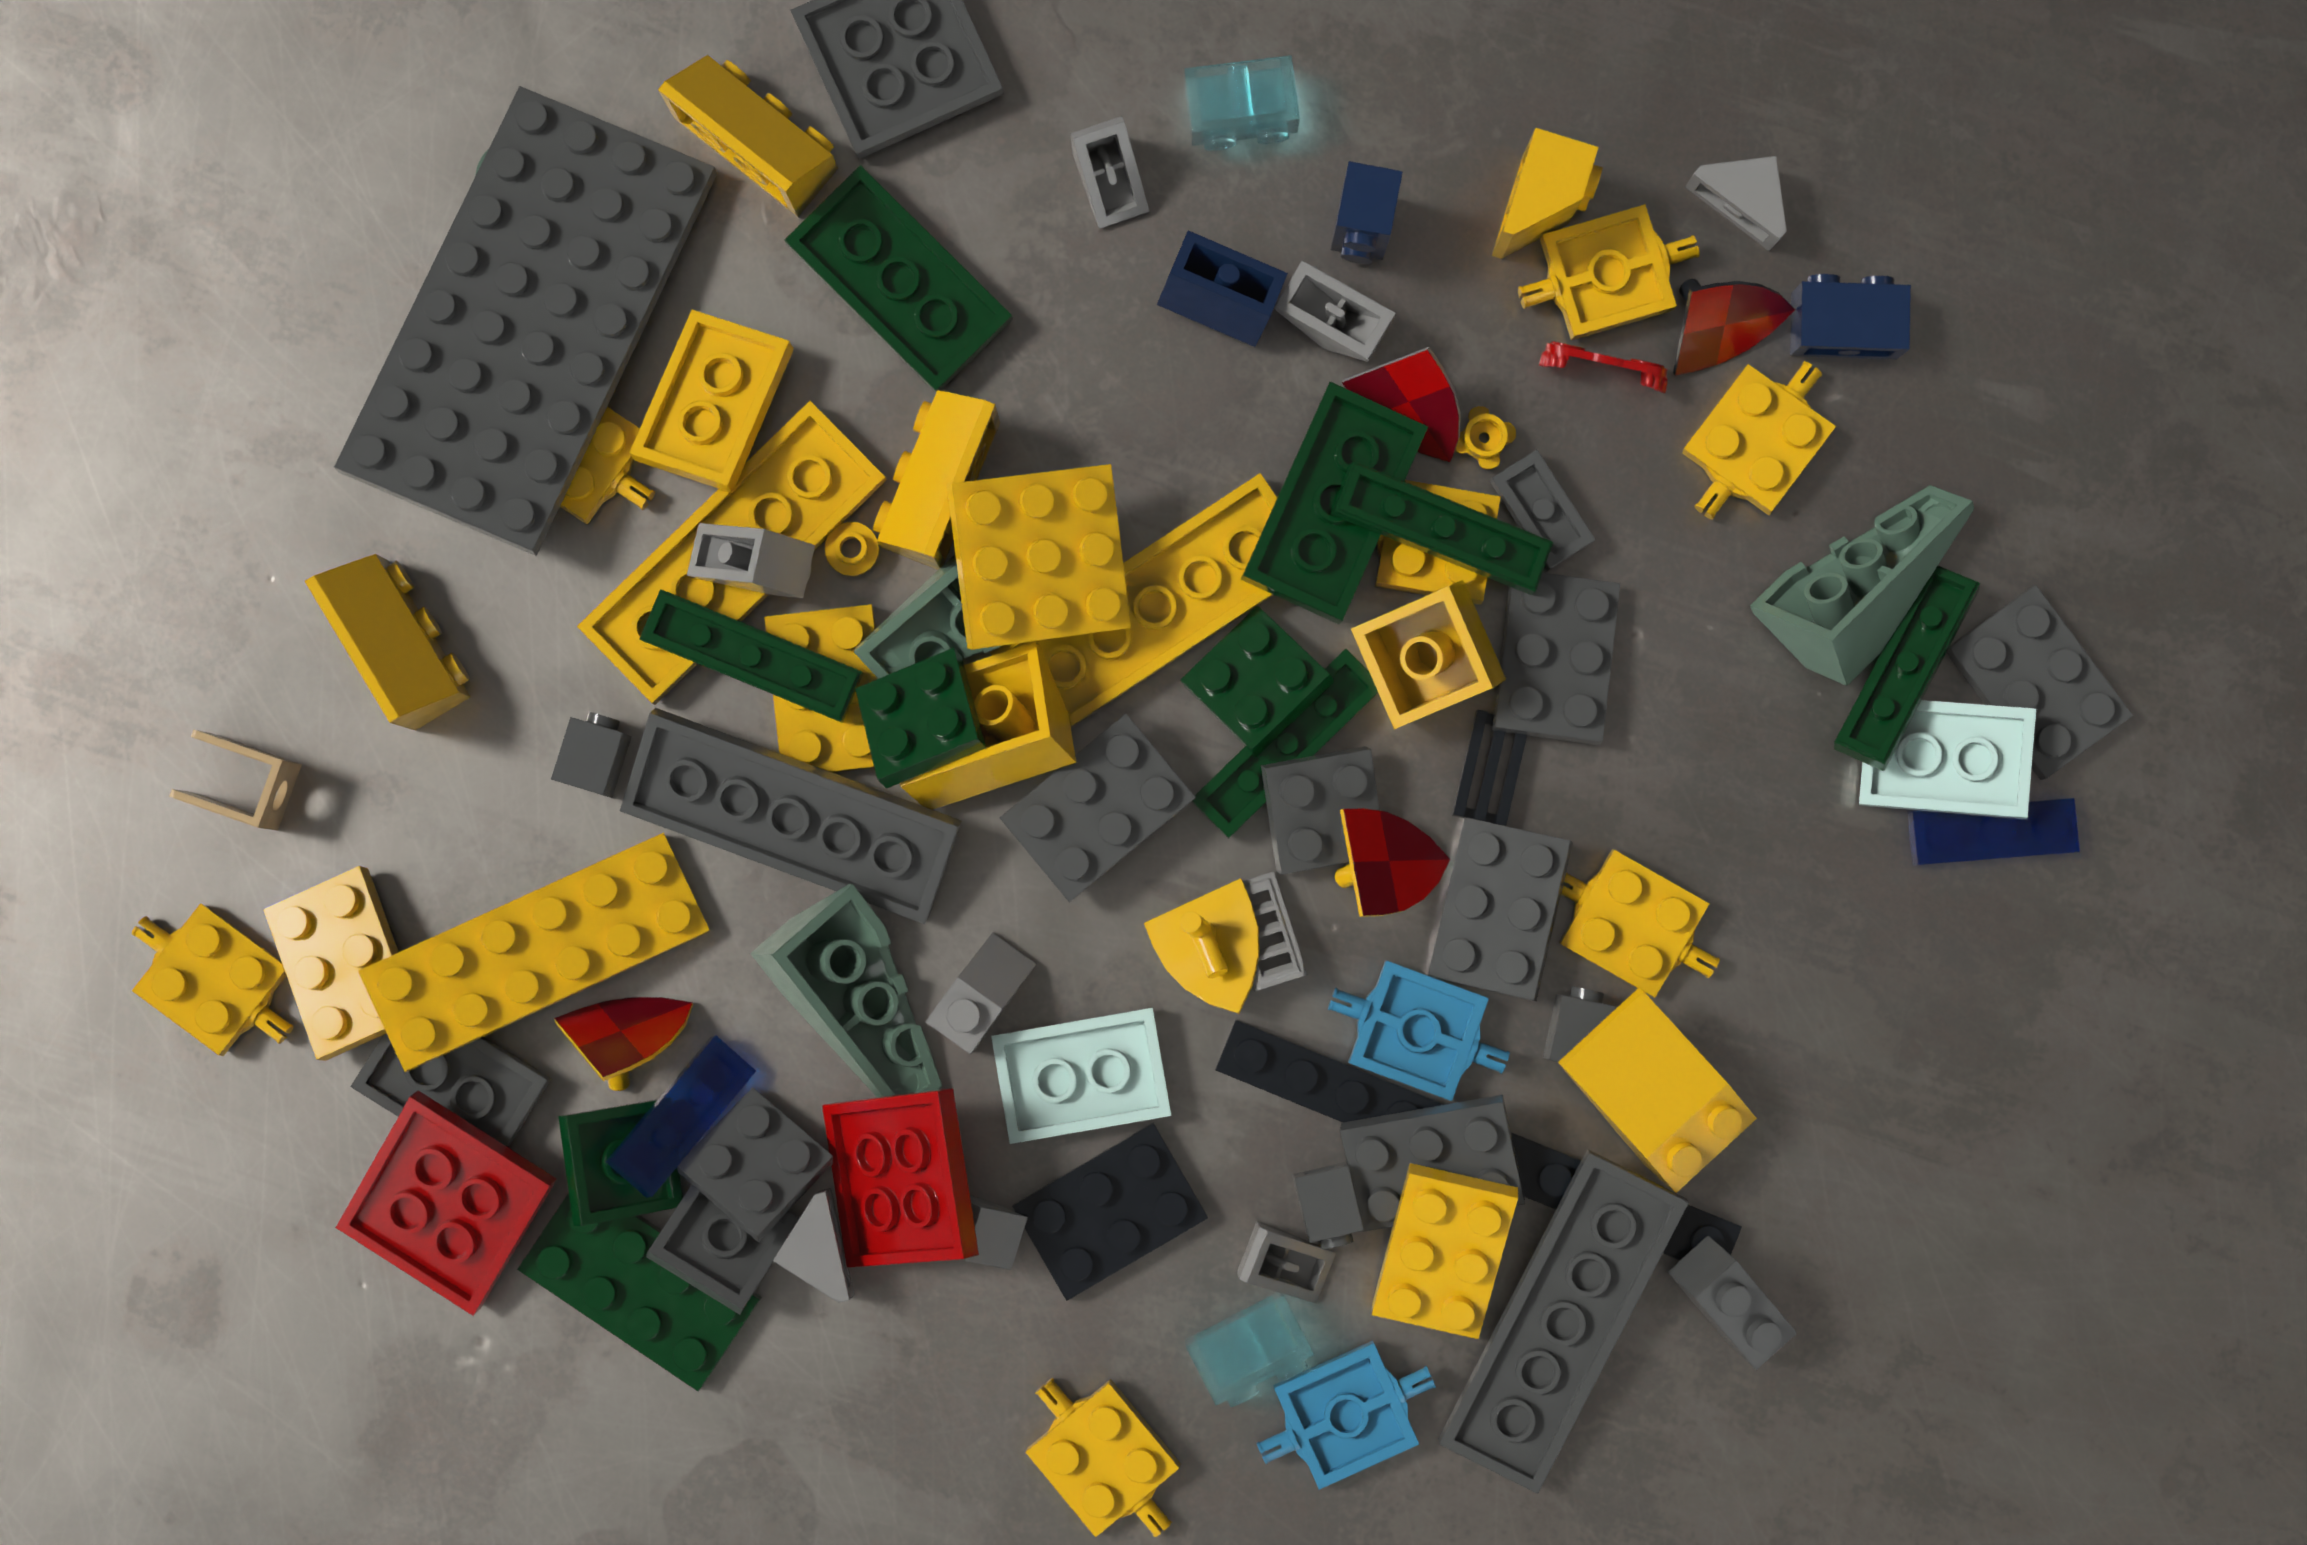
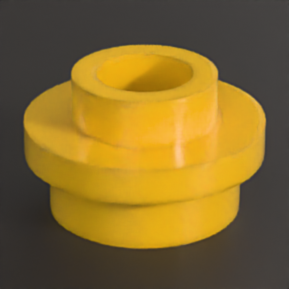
M846 522L838 525L828 535L825 542V556L831 567L838 573L845 576H859L868 572L875 565L879 556V543L875 534L867 526L858 522ZM849 539H856L861 543V551L854 558H847L842 554V545Z

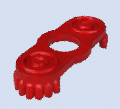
M1555 341L1546 344L1545 351L1540 357L1539 366L1564 368L1569 357L1572 356L1641 371L1640 384L1642 386L1666 393L1668 369L1664 368V365L1633 358L1630 360L1588 352L1583 347Z

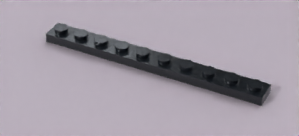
M1238 1020L1234 1021L1215 1068V1071L1343 1123L1444 1105ZM1511 1132L1525 1197L1556 1210L1581 1160ZM1688 1205L1663 1254L1681 1260L1704 1238L1710 1236L1731 1255L1742 1226Z

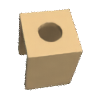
M193 729L192 738L270 764L272 767L254 814L193 792L172 789L169 797L257 828L278 831L302 764L212 733Z

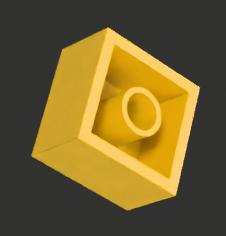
M1464 580L1351 628L1394 729L1492 689L1506 680Z

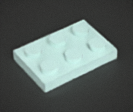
M1921 700L1885 771L1862 762L1859 806L2027 819L2036 709Z
M1153 1007L991 1036L1010 1144L1171 1116Z

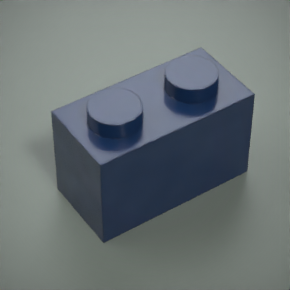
M1348 162L1330 250L1341 252L1340 257L1342 259L1358 264H1371L1373 258L1383 260L1391 236L1403 171Z
M1188 230L1157 305L1256 347L1272 314L1288 273Z
M1834 274L1808 276L1807 281H1802L1791 293V305L1795 308V311L1791 314L1790 356L1897 360L1910 349L1911 285L1894 284V278L1890 276H1867L1861 279V283H1840V276Z

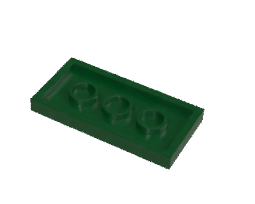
M861 165L784 239L786 245L935 393L937 390L941 391L1013 320L1012 314Z
M1329 382L1250 556L1241 580L1334 623L1340 624L1345 617L1381 535L1331 515L1348 466L1352 461L1405 481L1428 426L1333 382Z
M568 1193L517 1270L699 1392L762 1297L754 1292L739 1315L646 1257L648 1250L662 1231L660 1228L640 1215L585 1226H573Z

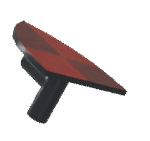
M1696 279L1686 280L1679 289V293L1687 304L1673 374L1676 376L1712 367L1749 350L1773 333L1795 311V308L1779 292L1762 284L1731 281L1701 286Z

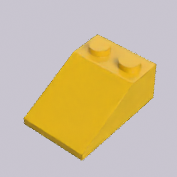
M1640 988L1634 991L1558 1062L1642 1163L1675 1193L1683 1188L1757 1119L1726 1080Z

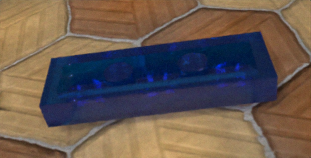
M2075 798L2031 801L2028 805L2027 819L1931 811L1908 812L1913 866L2080 852Z
M717 1035L710 1037L607 1159L606 1163L646 1198L652 1197L754 1075L756 1070Z

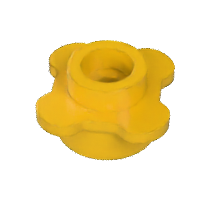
M1477 406L1468 413L1469 422L1464 430L1460 432L1455 451L1459 454H1469L1478 460L1479 466L1482 469L1492 470L1499 465L1500 453L1505 445L1515 440L1516 429L1512 423L1503 422L1499 417L1490 414L1488 408ZM1486 433L1489 436V441L1486 443L1481 442L1479 435Z

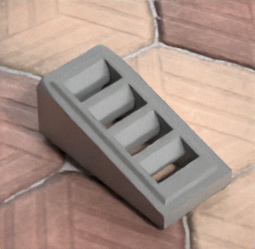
M1274 871L1244 880L1243 882L1249 896L1268 890L1270 895V901L1253 906L1255 916L1275 911L1277 918L1276 922L1259 927V938L1281 931L1284 942L1259 949L1258 961L1288 953L1291 962L1262 972L1259 965H1257L1253 983L1254 991L1306 976L1305 965Z

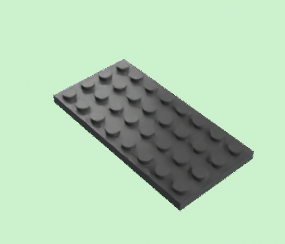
M519 86L334 468L343 475L537 556L717 176L715 167Z

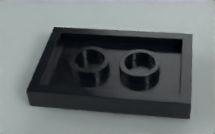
M1154 1122L1012 1205L1016 1213L1028 1217L1025 1230L1066 1301L1208 1219L1205 1210Z

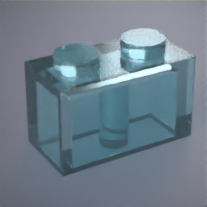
M1292 55L1184 68V88L1192 146L1204 144L1205 150L1217 151L1234 147L1236 140L1257 138V142L1260 144H1274L1289 139V134L1298 132L1300 116Z
M1279 1292L1185 1339V1346L1216 1406L1227 1400L1229 1406L1234 1407L1251 1399L1259 1393L1256 1385L1275 1375L1279 1382L1294 1377L1308 1368L1305 1359L1314 1355L1285 1295Z

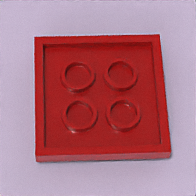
M953 1088L822 1105L829 1153L833 1156L834 1161L831 1167L847 1268L958 1260L979 1255Z
M418 1090L409 1097L335 1228L474 1316L483 1306L557 1178Z

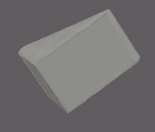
M1121 116L1071 133L1072 153L1099 229L1150 212L1123 117Z
M1776 156L1700 165L1685 186L1686 189L1768 251L1776 245L1787 231Z
M1301 261L1274 306L1276 311L1323 349L1367 362L1396 317L1395 312L1304 261Z
M828 1188L820 1190L813 1196L773 1261L840 1303L849 1301L855 1293L849 1267L847 1268L843 1240L832 1190Z
M1257 1221L1237 1273L1239 1279L1248 1284L1317 1303L1336 1252L1322 1249L1317 1244L1310 1243L1307 1240Z

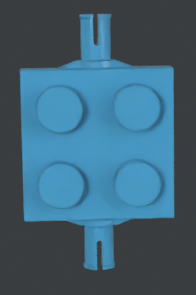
M1389 961L1384 962L1376 987L1369 993L1366 999L1338 990V988L1334 989L1332 997L1350 1003L1351 1007L1330 1000L1327 1010H1332L1358 1020L1357 1039L1348 1061L1352 1065L1450 1101L1453 1100L1461 1075L1469 1068L1472 1062L1498 1071L1500 1074L1503 1073L1506 1067L1505 1064L1489 1059L1486 1055L1508 1061L1509 1051L1479 1042L1480 1022L1489 1000L1487 997Z
M1372 1340L1273 1385L1285 1412L1286 1430L1261 1442H1256L1265 1464L1296 1450V1453L1308 1464L1320 1490L1419 1445L1408 1420V1404L1406 1400L1432 1388L1434 1389L1436 1386L1427 1366L1397 1380L1384 1366Z

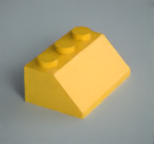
M706 55L664 81L658 91L674 119L795 216L799 217L838 170L834 156L830 153L834 149L833 144L813 127L809 126L804 132L792 123L789 118L793 113L770 93H767L762 99L747 87L751 82L750 78L729 60L720 65L710 56Z
M937 390L932 403L927 401L922 403L913 427V431L920 433L913 452L904 451L895 469L893 481L900 484L893 502L884 500L874 522L873 531L880 533L877 542L881 548L937 570L944 565L954 541L946 484L978 480L1000 426V419L994 403Z
M373 554L316 574L305 580L306 585L389 723L416 731L471 697L463 685L470 680L465 668L454 653L445 655L436 640V637L442 634L439 625L425 606L419 610L408 593L414 589V585L405 569L397 560L390 564L389 560Z
M1036 641L964 665L986 748L899 784L920 805L933 810L1076 763L1069 714L1042 649Z

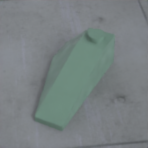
M1932 485L1927 486L1877 516L1874 522L1875 527L1850 542L1843 536L1829 545L1830 554L1806 567L1802 562H1799L1786 570L1750 605L1753 614L1805 668L1848 686L1882 652L1975 509L1973 501Z
M954 554L854 649V653L879 679L951 648H955L962 656V659H965L980 652L987 653L1001 646L973 650L967 649L956 556Z
M853 884L846 885L790 918L750 953L782 995L876 1097L939 1090L942 1087L923 1030L920 1025L916 1024L905 994L908 992V988L903 974H898L888 946L891 944L886 927Z

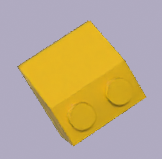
M1535 128L1522 156L1491 256L1503 259L1536 242L1541 238L1542 234L1559 230L1568 225L1576 210L1586 211L1590 198L1593 199L1603 169L1601 166L1594 165L1599 147Z

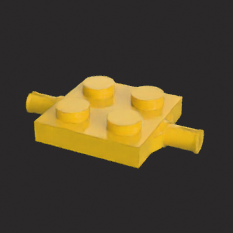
M1646 204L1542 234L1540 241L1548 264L1547 279L1525 286H1518L1519 298H1522L1520 302L1524 309L1554 299L1555 304L1563 313L1572 341L1674 311L1677 304L1669 282L1670 265L1692 258H1699V246H1695L1697 240L1694 235L1663 244L1661 238L1653 230Z
M1804 361L1786 386L1773 382L1747 364L1682 452V454L1702 467L1713 482L1699 502L1694 505L1698 512L1702 513L1715 497V501L1704 515L1713 520L1729 496L1732 495L1733 497L1748 500L1770 516L1836 428L1834 424L1811 409L1804 399L1822 376L1821 371L1817 367L1814 368L1805 382L1801 383L1813 365Z
M607 407L560 507L587 525L601 505L615 496L616 493H619L640 507L641 510H644L649 505L646 499L651 502L655 491L630 476L634 459L629 452L640 428Z
M1410 480L1404 481L1497 519L1501 496ZM1380 535L1376 545L1379 565L1375 586L1429 595L1464 580L1473 603L1482 604L1487 577Z
M1614 849L1611 850L1600 871L1589 879L1587 883L1566 872L1564 882L1571 885V888L1563 885L1561 894L1574 901L1575 904L1572 920L1559 940L1561 945L1633 986L1640 988L1654 998L1657 996L1669 973L1678 967L1681 962L1703 974L1706 978L1712 976L1714 970L1698 962L1696 959L1700 958L1717 968L1720 958L1692 944L1695 928L1710 903Z
M200 903L184 925L171 933V935L147 916L143 917L138 924L152 933L154 937L140 927L135 926L131 934L156 951V954L154 955L151 967L132 991L217 1055L224 1056L238 1037L254 1026H257L278 1044H281L287 1036L272 1026L271 1022L285 1033L290 1034L294 1025L269 1008L275 990L286 977L282 962L206 905Z
M1054 1378L1048 1380L1045 1385L1043 1384L1035 1394L1042 1399L1056 1417L1050 1429L1031 1444L1025 1453L1081 1521L1097 1537L1119 1518L1135 1512L1152 1532L1154 1538L1160 1535L1162 1530L1165 1531L1172 1521L1157 1506L1152 1496L1157 1487L1180 1468L1181 1463L1117 1385L1110 1379L1091 1396L1072 1403L1054 1381Z

